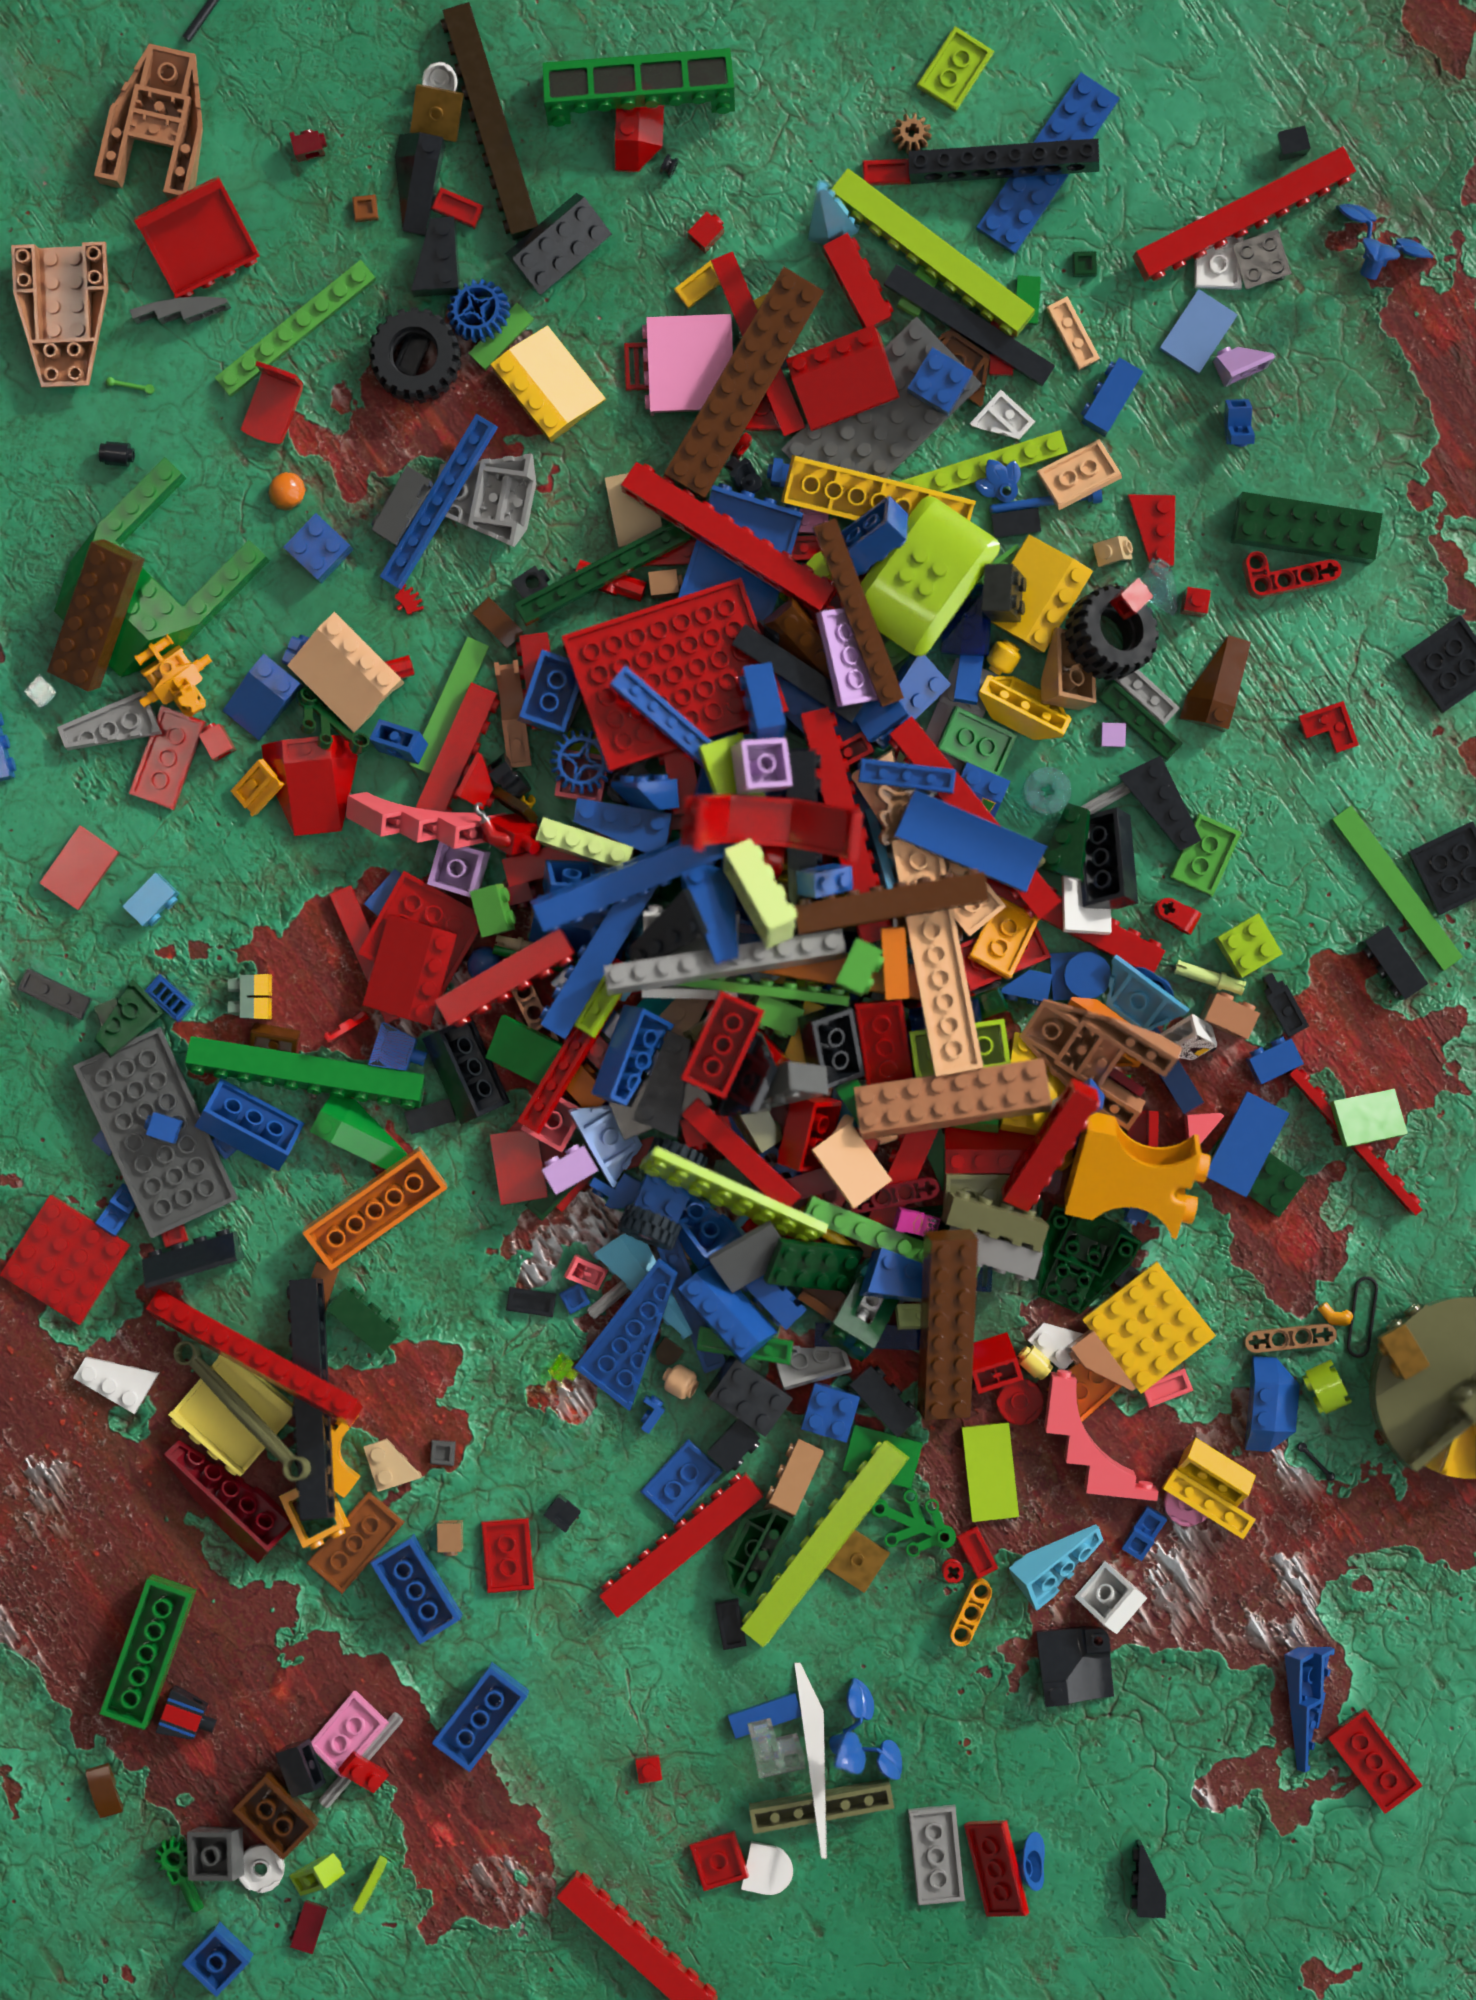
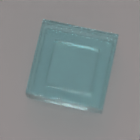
M41 675L23 691L40 708H43L58 693Z

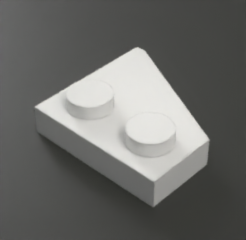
M1000 390L974 418L970 425L1020 440L1035 421Z

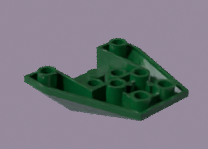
M1054 1204L1046 1221L1049 1228L1043 1244L1038 1296L1081 1314L1132 1264L1142 1242L1121 1224L1099 1215L1094 1220L1066 1215L1065 1204Z

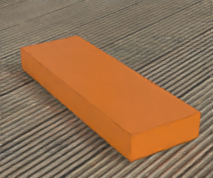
M905 926L880 928L882 957L885 958L883 961L885 1000L910 998Z

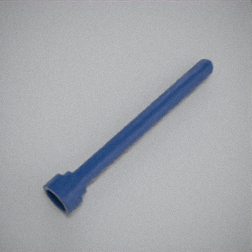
M1100 489L1078 501L1087 500V502H1092V504L1102 503V491ZM1051 496L992 504L989 507V511L995 514L1056 504Z

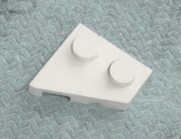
M1042 1322L1027 1340L1059 1369L1065 1370L1073 1361L1068 1355L1071 1352L1068 1345L1083 1335V1333Z

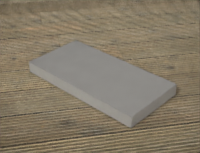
M955 1804L908 1809L918 1906L965 1901Z

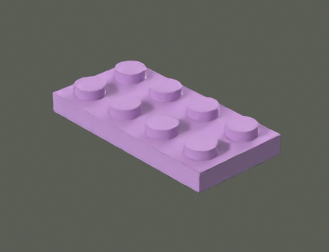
M843 608L817 613L837 706L841 707L878 700Z

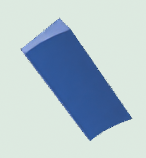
M917 790L910 794L894 837L969 870L978 869L979 872H984L986 877L1023 893L1027 892L1035 870L1047 847Z

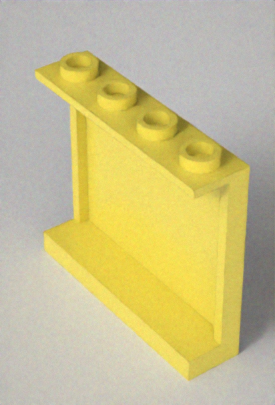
M221 1355L212 1364L211 1368L237 1392L276 1435L293 1417L292 1407L294 1404L266 1380ZM201 1378L177 1407L168 1414L172 1418L171 1422L177 1428H184L190 1433L189 1438L198 1445L202 1443L208 1449L207 1453L215 1460L220 1459L226 1464V1470L233 1475H243L266 1448L236 1418Z

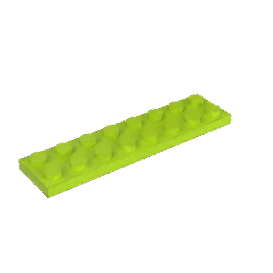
M655 1147L641 1161L639 1168L645 1170V1173L649 1176L663 1178L667 1180L666 1182L669 1185L675 1187H683L691 1195L705 1197L713 1205L727 1207L738 1216L751 1218L755 1224L762 1225L770 1220L780 1235H788L795 1238V1240L814 1242L826 1233L828 1224L659 1147Z

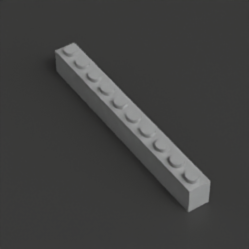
M842 929L793 936V938L769 949L765 947L763 941L738 945V958L718 965L715 964L710 951L703 950L604 966V976L609 996L844 959L846 950Z

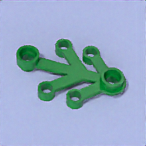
M907 1489L903 1493L904 1501L909 1504L913 1517L888 1507V1503L883 1498H879L870 1509L874 1517L882 1518L886 1516L909 1526L895 1533L888 1532L884 1537L885 1544L888 1547H895L899 1541L920 1533L931 1536L920 1542L912 1541L906 1545V1552L911 1557H916L920 1551L935 1545L946 1549L955 1543V1531L949 1525H944L939 1512L938 1501L934 1498H929L925 1502V1509L931 1513L935 1525L933 1527L925 1522L917 1502L918 1495L914 1489ZM912 1492L915 1494L913 1500L906 1499V1494ZM935 1502L936 1508L934 1510L928 1509V1503ZM878 1504L884 1507L880 1513L875 1511V1506ZM942 1533L949 1535L946 1541L940 1540ZM894 1536L896 1541L890 1544L887 1542V1538ZM911 1545L917 1546L918 1549L915 1553L909 1552Z

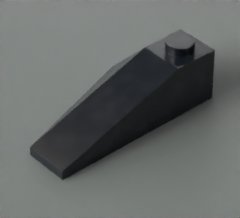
M421 132L399 135L395 153V165L403 232L426 236L446 147L443 137Z

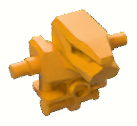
M166 634L164 638L155 644H149V648L134 656L140 666L154 655L157 660L140 671L151 684L152 690L141 698L139 702L145 708L159 699L165 705L174 701L185 716L191 717L206 706V700L195 685L202 681V676L199 672L213 661L206 654L199 660L191 662L183 653L180 645L161 656L159 653L170 644H174L169 635Z

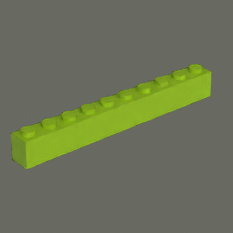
M849 168L832 187L831 190L835 193L834 199L839 198L847 210L851 212L850 216L858 223L863 221L867 224L869 230L875 236L884 237L888 240L887 244L895 251L900 249L904 252L906 258L912 264H919L925 267L924 271L932 279L938 277L949 292L953 294L955 292L963 297L962 301L971 308L975 306L981 311L980 314L989 322L993 320L999 324V329L1009 336L1012 334L1014 337H1017L1034 316V308Z
M888 1440L883 1443L879 1441L871 1451L873 1456L869 1462L865 1460L856 1471L859 1475L854 1481L850 1479L842 1489L845 1493L840 1500L838 1498L834 1499L828 1507L830 1513L827 1517H821L813 1527L816 1529L811 1537L807 1535L799 1545L802 1549L798 1555L793 1554L785 1563V1566L788 1567L783 1574L778 1573L770 1584L773 1587L769 1593L764 1591L756 1601L759 1604L754 1612L750 1610L743 1618L742 1622L745 1624L741 1630L762 1647L770 1642L909 1460L906 1454Z

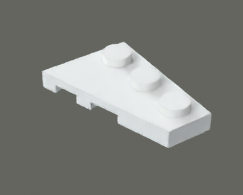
M86 1357L76 1372L74 1379L135 1414L160 1372Z

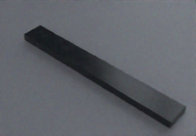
M898 264L895 265L883 285L1041 387L1055 367L1048 360Z

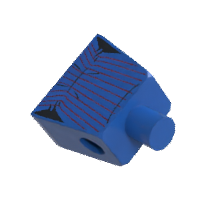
M382 1022L368 1065L408 1071L411 1062L424 1066L428 1053L415 1049L418 1039L388 1023Z

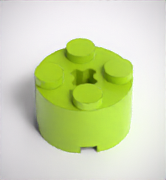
M1331 1359L1306 1370V1375L1302 1376L1309 1392L1314 1390L1316 1394L1313 1399L1320 1413L1325 1412V1414L1352 1403L1350 1397L1344 1398L1348 1396V1393L1335 1366L1330 1368L1333 1366Z

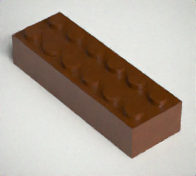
M105 539L91 542L47 670L48 673L87 692L101 687L145 558Z

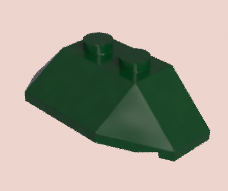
M776 1508L743 1517L722 1558L731 1593L751 1604L753 1603L781 1552L796 1518Z

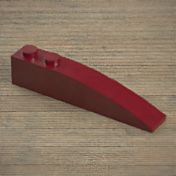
M177 1441L163 1455V1458L202 1509L255 1562L259 1563L293 1528L287 1513L263 1490L258 1487L253 1488L244 1482L245 1479L240 1476H233L224 1470L225 1467L205 1459V1455L182 1441Z

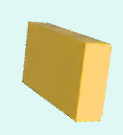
M711 260L674 288V292L688 309L720 285Z

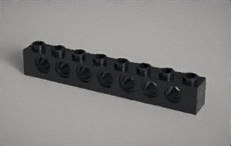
M1099 138L909 151V176L911 184L1099 172Z

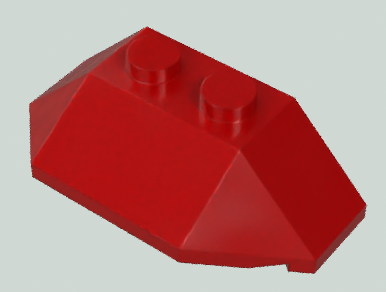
M635 77L618 78L617 92L636 90ZM641 78L642 90H654ZM659 105L655 108L635 107L631 110L616 109L615 171L639 172L663 147L664 105Z

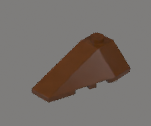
M1228 635L1186 695L1179 719L1222 732L1229 729L1251 645L1250 641Z

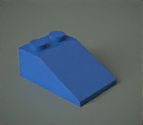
M263 653L247 673L223 709V712L260 741L304 686Z

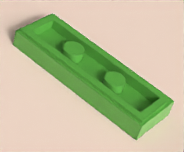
M518 303L509 310L510 318L505 319L507 326H500L502 334L495 332L494 340L488 336L485 343L480 340L468 353L485 371L534 321V318Z

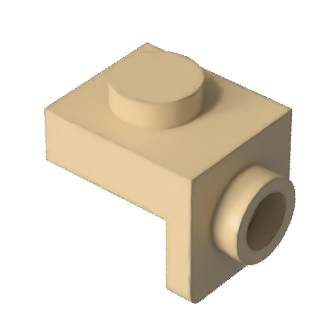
M1117 536L1093 544L1098 567L1132 559L1133 547L1126 536Z

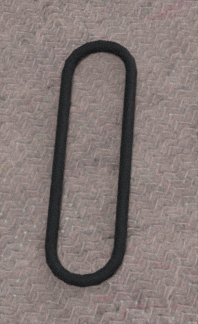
M1369 1276L1359 1278L1354 1289L1351 1310L1353 1320L1349 1324L1347 1350L1355 1358L1366 1356L1371 1344L1378 1284L1376 1280ZM1370 1280L1373 1282L1375 1290L1367 1347L1364 1353L1354 1354L1350 1349L1358 1286L1361 1281Z

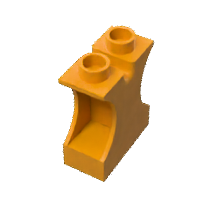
M1096 1112L1089 1117L1087 1127L1080 1134L1064 1193L1065 1214L1094 1220L1097 1216L1112 1209L1122 1207L1139 1208L1159 1218L1169 1230L1171 1237L1177 1239L1181 1222L1192 1225L1198 1206V1197L1187 1195L1185 1188L1191 1189L1193 1181L1205 1182L1210 1166V1155L1201 1153L1199 1135L1193 1134L1187 1140L1169 1147L1146 1146L1127 1136L1120 1128L1115 1116Z

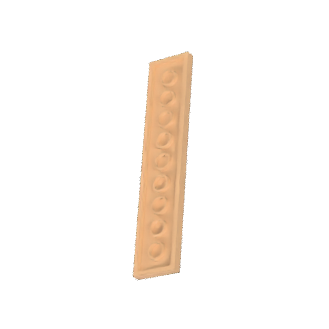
M902 840L891 841L898 882L907 881V885L917 884L916 880L920 878L931 877V881L941 879L940 875L946 874L943 858ZM953 908L905 917L935 1077L983 1068Z

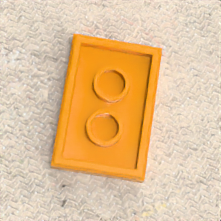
M998 896L1006 907L982 926L967 958L1010 980L1039 920H1036L1035 917L1029 918L1022 908Z

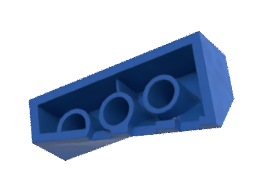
M624 1005L591 1094L605 1101L626 1106L641 1082V1074L645 1069H649L653 1062L651 1057L656 1049L662 1047L664 1043L663 1037L667 1031L671 1032L674 1024L644 1008Z

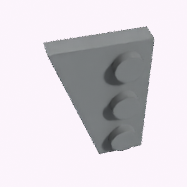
M793 1346L790 1365L775 1363L783 1391L850 1373L852 1370L847 1353L837 1347L816 1346L815 1348H800V1346Z

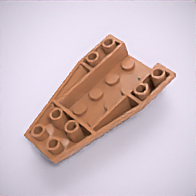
M82 242L80 247L38 248L35 244L11 245L13 294L41 387L89 386L109 290L106 242Z

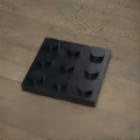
M1462 615L1457 616L1401 656L1441 714L1476 690V635Z
M1473 821L1407 852L1438 916L1476 898V827Z

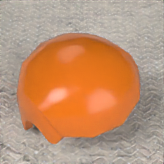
M285 472L277 475L271 481L268 495L275 507L288 511L302 502L306 490L303 480L297 474Z

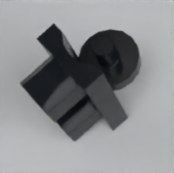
M732 457L725 464V469L729 472L730 479L738 493H741L742 490L756 493L761 489L762 479L756 474L750 460L746 457L742 461Z

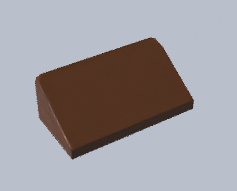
M254 1023L250 1034V1046L297 1053L300 1031Z

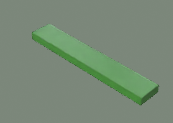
M467 637L423 733L428 746L419 765L410 762V766L431 774L471 682L474 683L490 648L488 645Z

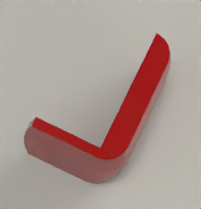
M257 361L255 366L262 373L240 430L256 439L281 444L300 399L303 382L295 374Z

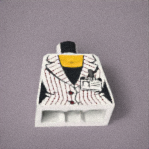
M1193 1014L1160 1033V1035L1182 1047L1179 1058L1194 1060L1206 1052H1214L1217 1047L1212 1025Z

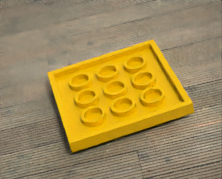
M1157 1261L1082 1318L1088 1328L1096 1333L1141 1394L1216 1336Z

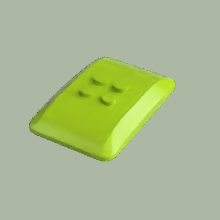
M932 496L923 498L908 516L906 542L900 548H895L889 552L884 560L874 563L860 583L878 631L916 657L926 655L984 575L985 564H992L997 557L1000 545L996 538L937 498Z

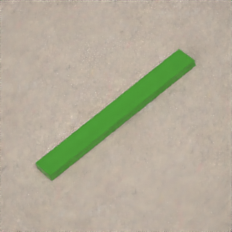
M1352 805L1331 820L1440 969L1445 971L1460 960L1463 956Z

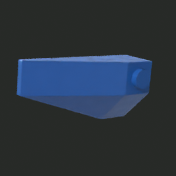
M701 865L681 872V887L683 890L690 889L708 929V933L703 935L715 964L718 965L738 958L735 891L723 869Z
M690 1194L678 1222L681 1227L678 1239L697 1268L702 1270L712 1264L709 1260V1255L740 1238L742 1234L723 1213L720 1215L705 1200L702 1202Z

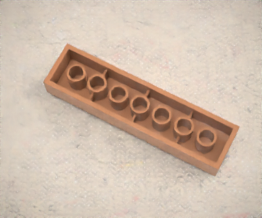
M1044 1058L983 1067L936 1077L931 1075L854 1087L860 1133L863 1140L1050 1112L1052 1110Z

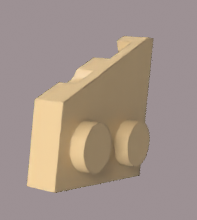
M388 1439L364 1446L378 1492L422 1477L421 1473L407 1461L408 1459L402 1453L395 1449V1446Z

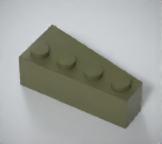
M957 1190L956 1193L948 1192L941 1219L945 1224L960 1229H971L973 1233H977L978 1229H980L982 1234L997 1240L1000 1236H1003L1005 1240L1020 1247L1022 1242L1027 1243L1033 1248L1032 1250L1041 1253L1049 1225L1036 1214V1210L1030 1208L1027 1212L1014 1208L1015 1206L1003 1201L1001 1204L992 1203V1199L984 1196H979L976 1199L970 1197L971 1194Z

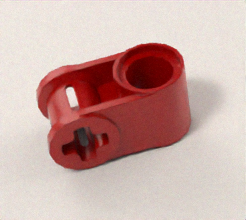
M1173 898L1161 899L1154 905V913L1159 919L1187 935L1192 934L1202 915L1199 911ZM1169 904L1168 909L1171 912L1164 914L1165 909L1162 908V905Z

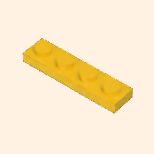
M1176 1468L1172 1470L1162 1486L1165 1491L1242 1539L1245 1538L1256 1520Z

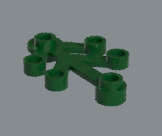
M305 687L297 693L296 701L303 707L301 731L305 734H312L316 727V722L313 720V711L320 716V736L317 741V745L320 748L329 749L333 742L330 734L331 726L349 742L350 750L354 754H362L367 750L370 743L369 738L363 733L353 734L341 723L343 721L333 711L326 710L323 707L328 706L309 687Z

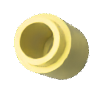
M1034 1345L1024 1347L1018 1354L1020 1358L1018 1363L1034 1378L1043 1380L1053 1369L1050 1360Z

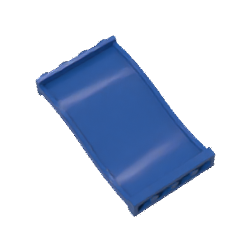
M719 483L718 486H712L708 503L715 508L714 511L721 515L723 513L729 515L734 519L735 524L741 528L742 526L748 527L754 532V536L760 540L762 538L769 540L779 552L786 551L792 554L803 519V513L799 512L800 508L789 504L786 507L777 505L778 501L764 497V500L754 498L755 494L744 490L741 493L732 491L731 486ZM696 540L678 598L741 577L758 622V619L763 621L773 613L780 591L701 541Z

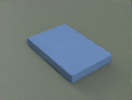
M1198 289L1159 350L1198 375L1238 314Z

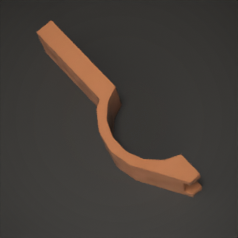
M513 660V664L499 665V662H494L500 697L506 756L511 762V768L531 766L527 725L517 721L524 702L518 660Z

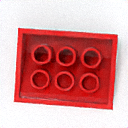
M875 325L868 326L786 359L793 384L811 431L900 398L881 336Z
M388 914L363 1005L431 1026L437 1006L435 1000L439 998L457 933Z
M945 1127L943 1128L944 1173H1011L1035 1135L1004 1130L993 1133Z

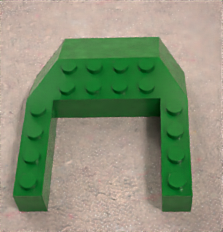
M166 457L96 526L70 561L54 612L63 621L65 620L91 542L105 539L122 547L121 545L187 479ZM248 540L184 606L142 567L108 665L121 678L141 671L157 660L154 655L140 666L134 656L149 648V644H155L164 638L166 634L169 635L174 644H170L159 652L161 656L178 645L183 649L270 560Z

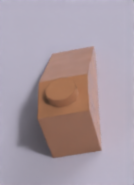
M1089 1329L1068 1345V1348L1071 1350L1068 1355L1076 1365L1080 1363L1082 1366L1131 1391L1136 1389L1093 1330Z

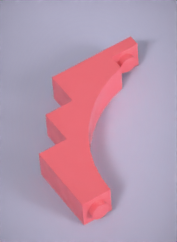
M368 792L348 795L346 818L380 837L400 833L417 843L437 839L453 849L485 843L483 840L484 831L479 822L482 819L475 812H444L414 808L384 800ZM500 813V814L490 815V816H487V817L493 818V817H498V816H503V815H508V814H507V813Z
M1063 1369L1051 1372L1044 1428L1046 1433L1067 1435L1064 1454L1066 1463L1087 1465L1084 1484L1086 1493L1157 1501L1158 1490L1156 1485L1149 1481H1139V1483H1136L1134 1471L1111 1459L1094 1443L1081 1422L1077 1407V1380L1075 1375L1071 1374V1371Z

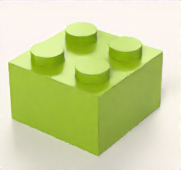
M1259 913L1250 916L1214 938L1237 978L1245 977L1283 954Z

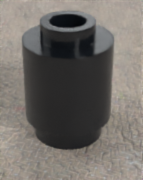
M107 441L99 446V461L105 462V465L129 467L130 462L133 463L135 460V449L131 448L130 443Z

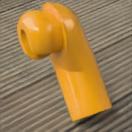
M1327 1302L1322 1303L1317 1308L1330 1325L1348 1326L1353 1320L1351 1311L1334 1312Z

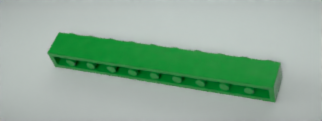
M194 1036L190 1038L185 1060L187 1070H190L195 1075L208 1073L220 1079H227V1077L237 1078L238 1081L244 1083L257 1081L261 1085L273 1087L275 1084L293 1091L297 1090V1088L305 1089L311 1094H321V1092L330 1093L335 1098L348 1096L353 1097L354 1100L359 1102L372 1100L384 1106L397 1104L401 1108L413 1110L414 1107L420 1108L425 1086L424 1074Z

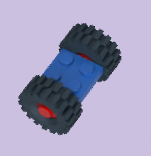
M655 1137L648 1151L649 1153L655 1147H659L703 1168H706L709 1161L704 1154L697 1152V1150L662 1137ZM645 1174L633 1205H626L617 1227L621 1232L646 1244H651L661 1249L673 1250L681 1230L678 1222L690 1193L683 1187L669 1185L666 1182L667 1180Z

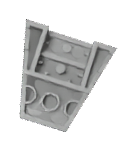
M523 454V456L517 457L506 456L492 460L490 458L481 459V461H478L445 517L515 547L528 528L536 488L533 454ZM440 464L438 477L446 464Z

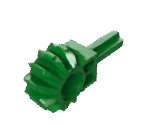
M171 1836L169 1842L164 1839L161 1842V1847L156 1848L155 1852L158 1856L155 1857L154 1862L161 1863L158 1871L167 1870L165 1876L169 1877L172 1886L179 1884L192 1913L198 1912L204 1905L194 1882L188 1881L187 1844H183L184 1837H181L177 1842L175 1836ZM170 1853H177L180 1857V1860H172L170 1858Z

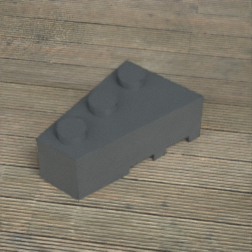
M406 466L392 493L387 497L381 513H378L372 521L371 525L373 526L372 531L374 534L397 547L434 486L432 481Z
M789 1061L776 1066L778 1070L758 1112H767L774 1107L828 1095L826 1066Z

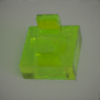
M563 1352L559 1354L548 1370L551 1376L559 1382H562L565 1376L574 1381L579 1374L572 1367L574 1362Z

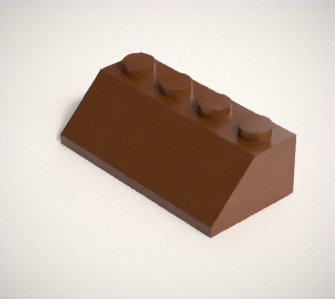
M792 596L763 620L765 622L764 625L779 633L780 641L777 644L779 647L831 680L819 624Z

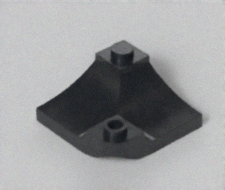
M1081 1626L1036 1631L1040 1678L1045 1707L1065 1706L1085 1700L1114 1697L1110 1638L1103 1628ZM1096 1637L1102 1638V1642L1100 1644L1094 1643V1639Z

